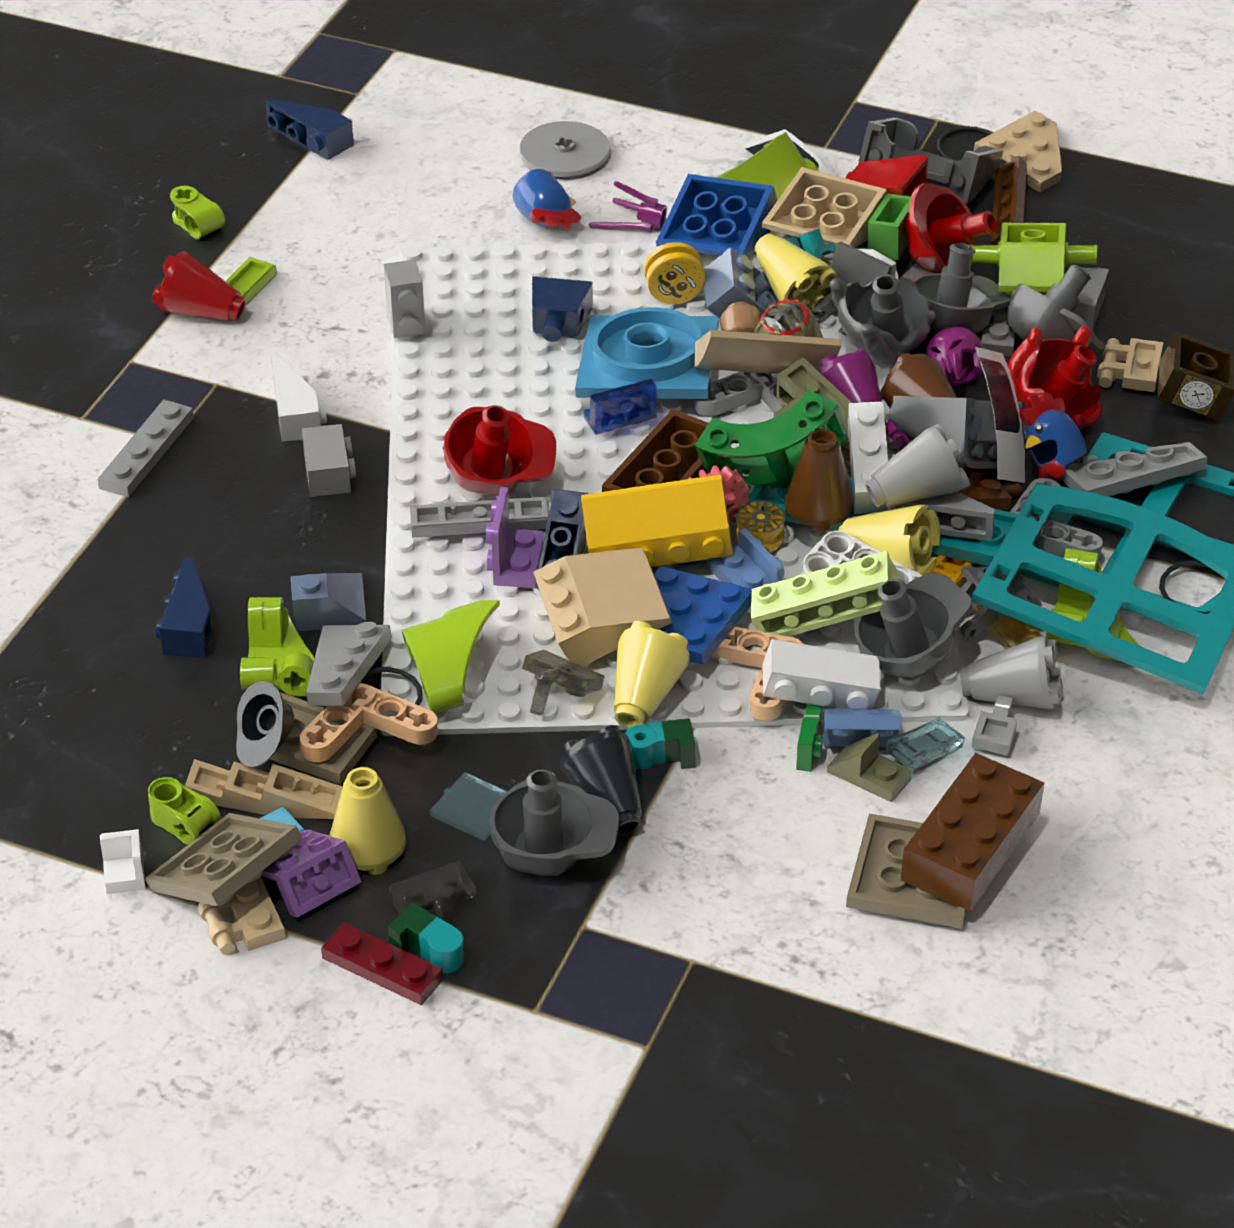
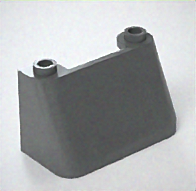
M894 117L868 122L858 162L859 164L863 161L918 155L928 156L927 183H933L940 188H949L968 206L998 170L1004 150L991 146H981L974 151H965L964 158L960 161L951 160L916 149L919 135L917 128L908 121Z
M893 396L890 419L899 431L915 439L924 430L939 424L946 439L952 438L959 449L961 457L956 459L958 467L997 469V439L991 401L975 400L972 398ZM1018 402L1019 410L1026 408V402ZM1023 434L1024 448H1025L1026 440H1025V437H1024V434ZM1025 448V461H1026L1027 449Z

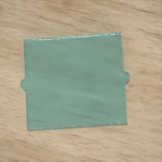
M464 772L450 789H444V795L430 809V816L486 841L491 835L489 833L491 830V824L489 823L491 820V810L494 804L507 791Z

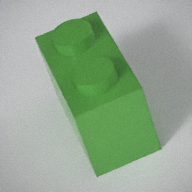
M886 194L868 222V249H873L891 260H899L908 245L906 219L909 216L910 196Z

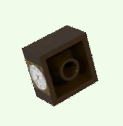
M1175 332L1159 363L1158 399L1170 406H1179L1193 411L1201 417H1210L1220 421L1234 396V352Z

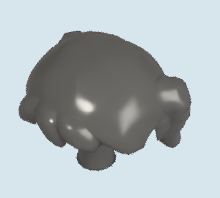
M884 274L875 277L864 286H861L858 282L846 284L840 278H835L830 282L832 301L838 309V317L843 331L850 338L852 344L858 350H866L873 363L881 369L893 367L899 356L915 350L929 335L931 324L936 318V313L934 310H931L933 306L931 299L920 295L917 284L910 278L900 277L898 282L894 276Z

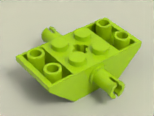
M1002 223L1001 240L998 242V245L969 244L975 250L971 265L997 264L999 267V292H1006L1008 295L1012 294L1018 284H1023L1045 296L1053 283L1059 284L1064 276L1065 268H1068V264L1097 265V245H1068V242H1066V223Z

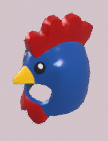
M534 169L527 172L517 182L513 190V202L519 212L530 222L542 227L551 228L559 225L565 229H570L573 224L580 223L581 215L572 208L576 204L575 199L567 194L551 171Z
M1044 392L1039 396H1029L1026 399V408L1019 411V416L1025 425L1023 429L1026 440L1025 448L1030 450L1039 470V478L1050 479L1051 475L1054 478L1060 479L1065 474V466L1087 453L1084 438L1075 422L1065 413V403L1062 398L1053 399L1052 395L1048 392Z

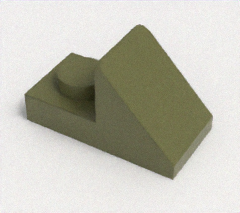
M879 734L847 744L827 766L828 773L889 802L896 798L911 779V769L879 755Z

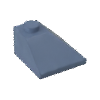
M323 573L291 576L293 614L297 631L321 630L323 626L358 625L366 622L362 573Z

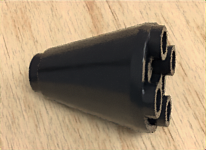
M609 725L602 728L598 734L591 735L583 740L580 738L572 739L565 743L562 747L564 755L560 761V768L572 785L582 788L587 794L607 799L616 807L619 814L617 837L626 836L637 831L642 825L640 819L642 811L633 745L627 734L620 732L618 726Z

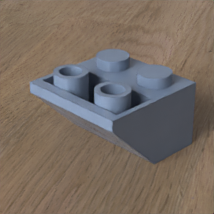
M731 247L704 268L706 275L704 283L706 309L715 316H718L719 319L727 307L736 302H746L755 306L760 311V315L767 309L768 305L777 303L765 273L754 267L746 255H739Z

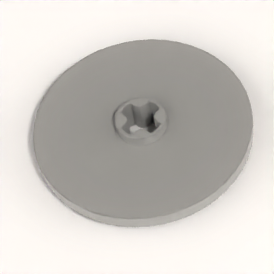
M573 121L551 122L532 129L523 137L520 143V155L523 162L532 170L544 169L551 171L555 177L579 176L592 172L605 163L609 156V141L604 133L588 124Z

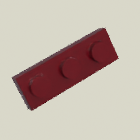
M345 922L321 947L322 959L419 1005L425 1002L443 980V968Z

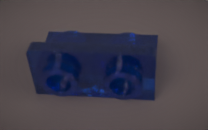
M647 379L589 395L590 409L583 411L584 419L595 435L657 418V386L652 379Z

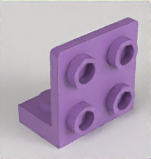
M501 487L498 500H492L491 521L493 523H487L486 544H492V550L489 549L487 555V570L493 571V585L536 588V579L533 572L538 570L544 542V531L510 529L508 488Z
M312 830L301 831L300 834L303 839L291 847V852L284 858L275 860L263 870L262 877L276 881L290 916L297 918L362 882L345 840Z

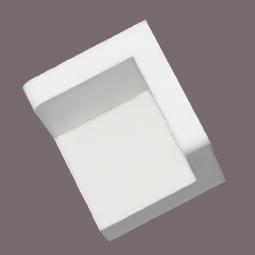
M139 830L101 834L100 844L104 862L106 894L146 889Z

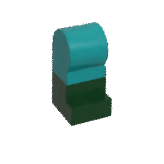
M690 718L636 725L625 732L633 745L636 769H647L655 764L680 762L681 769L696 768L695 740Z
M415 903L406 908L388 926L389 944L406 952L411 951L424 960L430 961V963L443 968V973L456 972L464 964L463 936L461 932Z

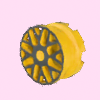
M753 501L743 505L738 510L736 515L738 525L736 529L737 543L738 531L746 528L754 538H758L762 542L764 548L769 553L782 546V541L785 539V514L778 505L766 501Z

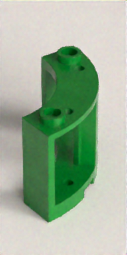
M808 389L793 407L767 421L752 424H735L712 417L696 442L695 448L706 474L711 472L713 466H717L720 471L725 466H729L732 472L735 470L739 472L749 490H751V487L770 486L773 489L790 484L805 440L810 432L812 433L817 429H827L834 432L841 449L849 437L838 403ZM804 422L807 423V426L805 428L799 427ZM732 443L739 444L736 448L731 447Z

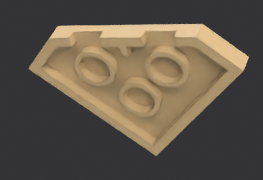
M1033 111L974 144V150L981 146H991L1004 150L999 168H1002L1018 156L1023 158L1027 162L1026 185L1038 192H1042L1060 182L1062 169L1057 123L1042 113Z

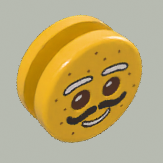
M673 242L661 245L653 250L645 261L644 273L648 290L660 302L666 304L688 302L696 297L704 287L706 275L701 256L695 248L688 244Z

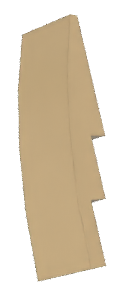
M196 759L193 761L185 784L186 787L199 795L209 798L217 806L264 815L284 807L293 818L334 819L343 786L276 764H272L270 773L233 761L229 771Z

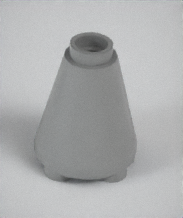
M936 424L924 430L871 475V479L865 481V486L872 502L876 507H879L883 504L891 506L955 493L970 486V482L963 468L958 467L956 459L961 457L957 445L952 438L947 440L940 425Z
M1047 636L1037 637L969 663V667L960 669L963 695L972 696L973 699L992 702H996L998 695L1012 697V704L1043 709L1055 708L1056 704H1060V697H1063L1061 675H1054L1055 661L1059 660L1056 640H1048Z

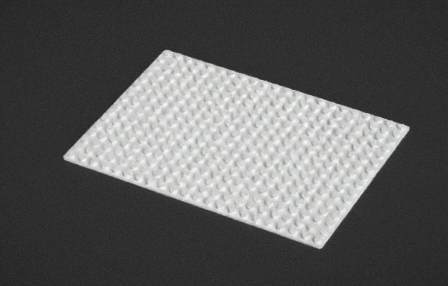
M656 241L545 245L534 243L530 245L502 244L499 246L470 245L460 247L409 246L396 251V262L416 259L423 282L426 334L400 338L393 337L383 625H390L392 638L382 651V667L402 669L413 675L422 686L415 660L411 661L408 655L402 629L441 618L445 612L479 600H499L500 606L484 624L473 649L465 682L466 692L462 694L464 705L436 714L438 735L596 731L609 725H616L619 727V730L629 729L620 725L614 718L618 649L574 670L557 643L539 588L493 585V571L487 570L488 550H492V544H486V533L412 538L410 506L487 501L498 500L499 498L496 495L466 491L456 482L450 469L447 467L442 449L444 444L443 437H445L446 431H448L453 420L468 408L498 405L506 410L519 413L525 420L545 425L550 429L556 438L557 448L553 475L547 480L521 483L514 491L508 494V499L548 497L550 510L554 489L585 492L588 494L602 492V484L672 409L708 423L712 417L735 424L759 423L774 418L773 410L761 398L722 414L708 417L702 416L695 411L694 399L576 397L575 386L590 315H615L631 309L656 307L672 309L688 316H715L706 309L704 287L696 297L681 304H666L658 301L651 295L646 282L644 265L650 253L658 248ZM868 241L855 248L868 249ZM754 249L747 257L751 260L754 267L764 272ZM699 253L704 268L719 257ZM896 270V272H895V278L898 280L897 270ZM533 276L593 281V309L578 336H561L557 342H549L543 338L542 334L533 332ZM838 309L829 314L822 323L818 322L823 338L841 339L838 357L858 351L850 341V338L838 331L842 328L838 317ZM811 310V312L813 313L814 316H815V315H818V314L820 313V312H816V313H815V312H813V311ZM791 317L795 325L798 327V321L795 319V317ZM719 321L718 331H722V330H721V326H720V321ZM875 365L880 391L893 367L881 369L878 365ZM712 370L711 382L740 371ZM742 388L730 389L734 392L744 391ZM882 399L887 422L890 419V409ZM732 443L731 447L736 448L739 444ZM893 448L892 457L895 456L899 452V450ZM845 463L848 477H851V468ZM751 487V490L746 493L748 497L755 487ZM785 520V539L782 541V546L770 552L774 558H778L784 567L785 575L783 580L801 574L805 556L824 535L831 531L818 532L812 530L808 525ZM729 522L732 547L738 545L736 539L738 525L737 522L735 524ZM537 529V530H535V531H544V537H545V531H546V529ZM587 540L582 554L589 553ZM932 554V555H931V557H938V556H939V555H937V554ZM708 559L693 567L679 570L719 580L709 570ZM652 568L653 574H655L658 569ZM751 607L735 627L758 631L751 619ZM854 618L788 636L799 639L805 645L860 653L854 634ZM956 630L954 631L953 649L949 655L925 674L917 678H906L880 672V692L873 709L899 710L902 715L901 722L966 720L969 715L967 696L963 695L961 687L960 669L962 665ZM758 645L747 646L745 649L748 651H757L762 649V647ZM710 657L704 665L689 661L688 667L649 720L643 724L690 718L692 728L802 725L808 703L788 700L782 714L778 718L770 721L758 720L751 715L749 696L761 668L729 662V660L719 657L717 659ZM382 672V691L415 704L417 689L411 680L399 674ZM422 686L423 700L420 706L429 709ZM822 706L820 714L821 724H824V709L840 708ZM385 711L381 713L382 716L392 717L399 714L396 711ZM380 730L381 734L384 736H393L389 733Z

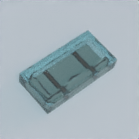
M936 718L889 739L885 751L912 771L962 748L965 737L941 718Z

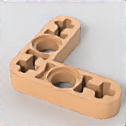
M734 626L710 657L714 659L719 657L727 659L729 662L760 667V673L749 696L750 712L758 720H774L782 714L788 700L772 698V700L767 701L768 697L763 696V661L771 639L803 643L793 637ZM751 645L762 647V649L757 651H748L745 648Z
M359 683L344 706H326L300 734V751L302 757L307 761H326L338 751L363 723L413 744H428L434 741L438 735L437 716L429 709L367 684ZM385 711H396L399 713L392 717L381 715ZM336 719L347 721L343 725L329 724L330 721Z

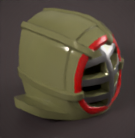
M785 299L768 305L767 309L762 313L754 332L823 338L819 324L810 309L803 302ZM792 314L799 323L798 327L789 315Z

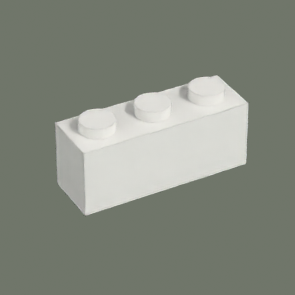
M849 403L848 435L854 514L888 511V506L884 504L879 507L874 505L865 486V481L870 480L871 475L888 461L884 403Z
M771 639L763 661V696L840 709H873L880 692V668L877 656Z

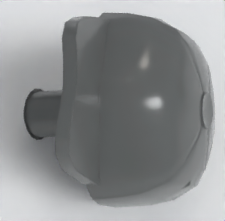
M956 243L950 246L948 266L942 268V273L915 275L912 281L917 284L920 295L928 297L932 301L933 306L931 310L935 311L936 318L931 324L930 331L938 333L946 328L964 327L979 334L989 324L994 310L1009 306L1011 301L1010 295L1006 294V292H999V285L991 279L974 276L970 268L975 250L968 244Z
M1069 265L1070 268L1059 284L1053 283L1045 296L1023 284H1018L1010 296L1011 301L1008 306L1007 322L1023 341L1035 327L1041 329L1042 339H1066L1071 341L1080 327L1087 326L1092 331L1089 344L1102 350L1106 344L1096 337L1088 323L1073 313L1080 302L1077 298L1087 282L1091 280L1089 273L1080 266Z
M938 573L925 574L907 584L900 579L887 580L878 589V596L883 603L880 608L881 611L854 618L856 644L859 647L860 654L877 656L880 672L906 678H917L934 668L949 655L954 645V631L973 608L971 597L947 576Z
M536 770L530 773L526 780L505 792L499 801L494 804L491 810V820L489 821L491 824L489 833H491L492 841L498 847L505 863L515 871L531 875L556 877L566 872L580 859L603 857L610 853L618 834L619 814L616 807L607 799L587 794L578 786L557 782L556 775L551 771Z

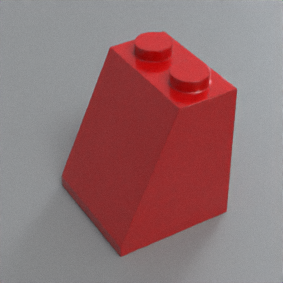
M918 155L863 161L852 172H848L845 179L886 189V194L911 197L917 186L927 183L929 157Z

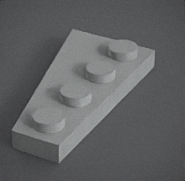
M1190 442L1150 447L1146 449V454L1142 455L1129 451L1115 452V458L1097 461L1096 455L1081 457V463L1066 465L1065 474L1060 479L1072 489L1112 496L1119 493H1129L1133 489L1147 485H1157L1175 477L1189 476L1193 472L1207 469V456Z
M363 622L358 625L323 626L306 691L309 706H344L391 640L390 625H376L374 622Z

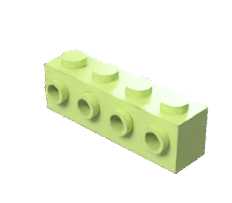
M884 551L807 574H800L772 584H765L752 589L751 619L758 631L792 636L881 611L880 608L883 604L878 596L880 585L890 579H900V575L888 551Z

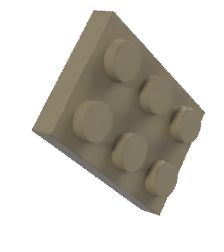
M281 693L282 698L293 709L294 726L290 735L270 760L341 785L348 773L377 738V729L363 723L331 758L323 762L307 761L301 755L300 734L325 708L309 706L307 701ZM336 719L330 721L329 724L343 725L347 721Z

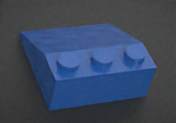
M688 174L656 240V246L679 242L692 246L698 253L720 256L731 247L739 255L744 254L747 256L755 249L758 240L771 232L769 229L762 228V222L777 202L774 186Z

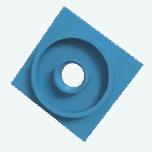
M656 307L631 309L615 315H590L575 386L576 397L708 399L712 369L694 368L695 342L710 330H718V316H688L672 309Z

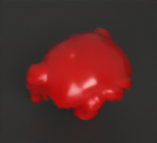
M1035 327L1007 362L1018 402H1026L1027 397L1032 395L1039 396L1044 392L1050 393L1053 399L1060 397L1065 403V413L1075 422L1079 430L1083 427L1094 425L1102 413V404L1100 403L1099 405L1101 388L1098 385H1093L1090 381L1092 365L1096 364L1097 358L1094 352L1088 348L1092 335L1089 327H1080L1071 341L1066 339H1042L1041 329Z

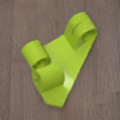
M784 132L764 145L762 150L716 178L774 186L778 201L801 167L820 171L811 160L803 159L787 132Z
M1066 548L1064 559L1102 574L1101 564L1098 563V553ZM1059 583L1055 609H1051V611L1076 621H1084L1095 601V597ZM1117 614L1109 633L1138 645ZM1046 631L1048 640H1056L1060 644L1086 648L1093 656L1119 661Z
M250 597L248 602L249 654L248 657H242L241 689L247 690L248 687L256 682L267 681L288 695L307 696L306 691L315 658L298 634L289 616L288 609L284 608L283 598Z
M479 600L445 612L441 618L402 629L408 655L411 661L415 660L429 709L435 714L464 705L462 694L466 692L465 682L471 655L484 624L500 606L499 600Z

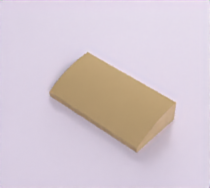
M710 330L695 342L694 368L779 374L803 357L819 371L821 369L820 362L829 355L838 356L841 348V339Z

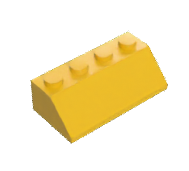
M721 474L581 495L589 553L643 547L651 567L733 556L730 524Z

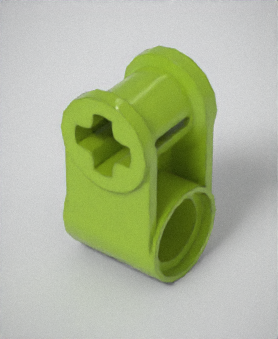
M179 186L171 191L170 197L175 207V211L172 214L173 222L186 230L193 238L200 239L224 226L225 217L221 208L215 202L200 194L195 188Z
M158 778L149 785L148 798L152 822L172 833L187 845L199 837V834L209 825L213 826L221 818L217 806L209 798L199 795L174 778Z

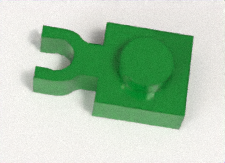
M811 704L806 706L797 743L796 770L811 772L814 757L821 758L824 736L818 735L821 724L820 714L822 706Z

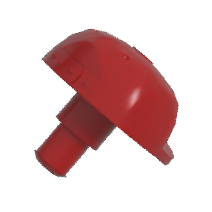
M923 183L914 189L909 204V216L906 219V235L910 254L913 260L923 269L931 273H942V268L948 266L951 245L956 243L976 245L978 237L991 236L996 232V219L990 211L971 215L967 205L949 188H940L933 183Z
M491 405L488 407L479 406L466 409L453 420L448 431H446L445 437H443L444 444L442 449L446 465L456 482L466 491L499 496L501 487L508 488L509 494L521 483L543 481L553 475L557 450L556 438L553 432L545 425L525 420L519 413L506 410L502 406Z

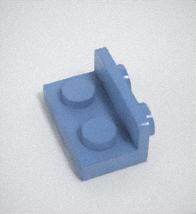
M746 528L738 531V545L732 547L733 556L708 559L709 570L720 581L751 589L782 581L785 575L781 561L778 558H774L764 548L762 542L758 538H754Z
M824 709V745L845 747L847 744L879 734L880 747H897L902 715L899 710Z

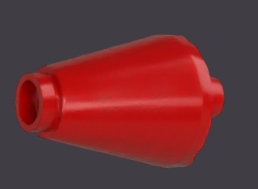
M181 251L176 257L168 256L162 270L166 275L162 285L156 287L152 296V302L158 304L159 309L170 313L223 321L231 319L238 321L240 319L247 299L241 296L238 290L185 251Z

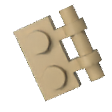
M1131 338L1129 345H1121L1118 339H1109L1102 350L1101 359L1103 362L1099 365L1097 373L1100 386L1108 388L1115 379H1123L1122 388L1155 392L1163 342Z
M261 876L255 881L246 883L235 892L232 900L223 905L214 906L199 902L198 911L202 920L207 921L210 926L208 934L215 946L219 947L220 952L224 955L232 953L236 948L234 943L241 940L244 941L249 951L286 939L284 926ZM233 916L235 922L230 924L224 921L223 918Z

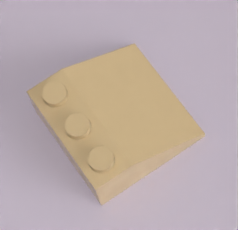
M801 167L762 222V228L797 236L798 238H800L799 235L819 229L825 244L834 242L836 247L837 243L842 241L855 248L868 241V222L886 196V189Z
M643 547L564 556L533 572L557 643L574 670L617 650L620 636L625 630L630 629L635 621L646 622L653 629L657 630L672 623Z

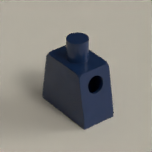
M533 276V332L542 334L543 338L549 342H557L561 336H578L593 309V281Z

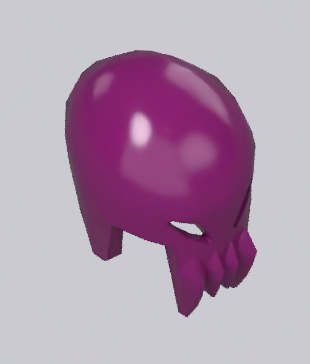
M951 327L941 330L930 339L926 349L927 355L940 363L951 386L968 384L982 375V365L975 347H983L975 332L964 327Z

